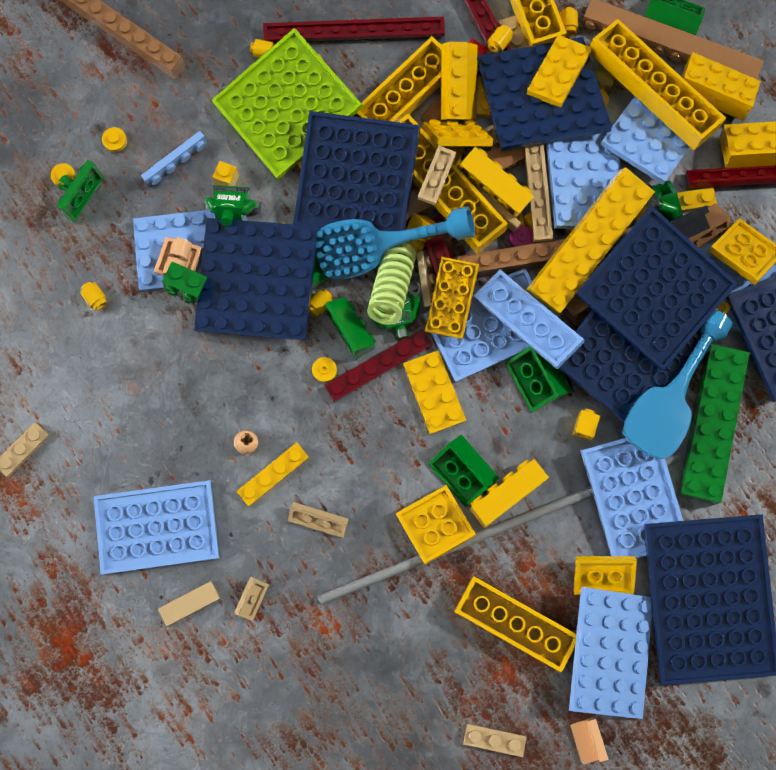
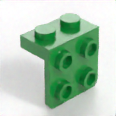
M172 261L162 280V284L167 294L173 297L181 296L184 298L183 301L194 305L200 299L199 295L207 281V277Z

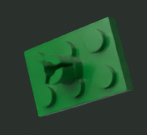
M87 160L80 167L79 173L74 180L67 175H63L59 180L61 183H58V188L65 190L66 193L59 199L57 207L73 223L77 221L105 178L93 162Z

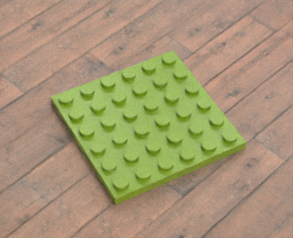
M295 28L211 100L278 180L303 158L309 111L354 116L363 108L361 102Z

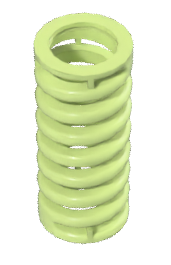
M402 243L385 251L382 255L367 308L369 317L378 323L390 325L401 320L417 256L415 249L410 244ZM379 310H381V311H383V312H385V313L393 314V315H387V314L381 313Z

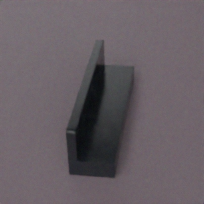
M706 205L669 222L687 238H690L710 228L705 217L709 210Z

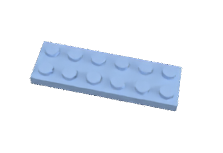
M501 270L474 295L475 300L556 369L584 343V339Z

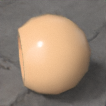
M243 430L235 436L234 446L240 453L250 454L258 447V438L252 431Z

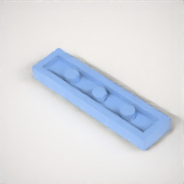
M199 131L143 173L141 177L147 186L156 185L163 176L172 173L176 166L188 161L196 151H201L205 144H207L205 136Z

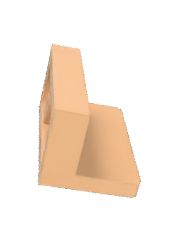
M592 717L570 725L582 764L597 760L600 762L609 760L595 718Z

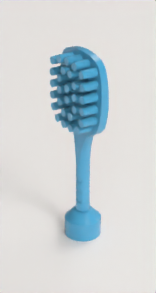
M468 206L453 209L445 222L402 231H380L375 228L372 222L363 219H348L330 223L320 228L317 232V258L323 273L331 279L356 277L376 268L380 264L385 251L402 243L449 233L457 240L475 237L473 216Z
M715 310L699 328L701 337L684 367L674 380L666 387L655 386L650 388L632 406L626 417L622 434L639 451L657 459H665L679 448L691 423L692 413L685 399L691 377L711 342L724 340L733 325L731 319L724 313Z

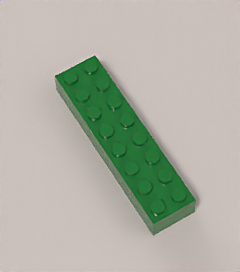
M711 344L705 352L677 496L714 505L722 503L750 352Z

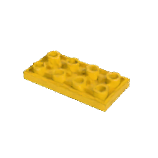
M441 257L425 332L463 340L479 264Z

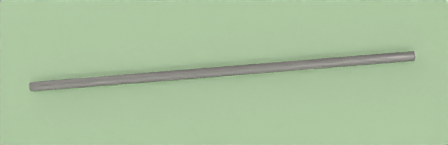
M679 452L665 458L667 466L682 461ZM591 487L585 488L475 532L476 537L444 555L592 497ZM418 555L320 594L317 597L320 605L424 563Z

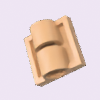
M165 237L154 273L165 276L172 261L196 271L203 248L193 245L190 241L175 237L172 239Z

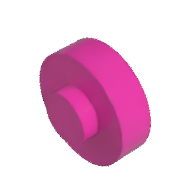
M520 225L516 232L511 231L509 236L511 246L517 247L533 244L532 230L525 225Z

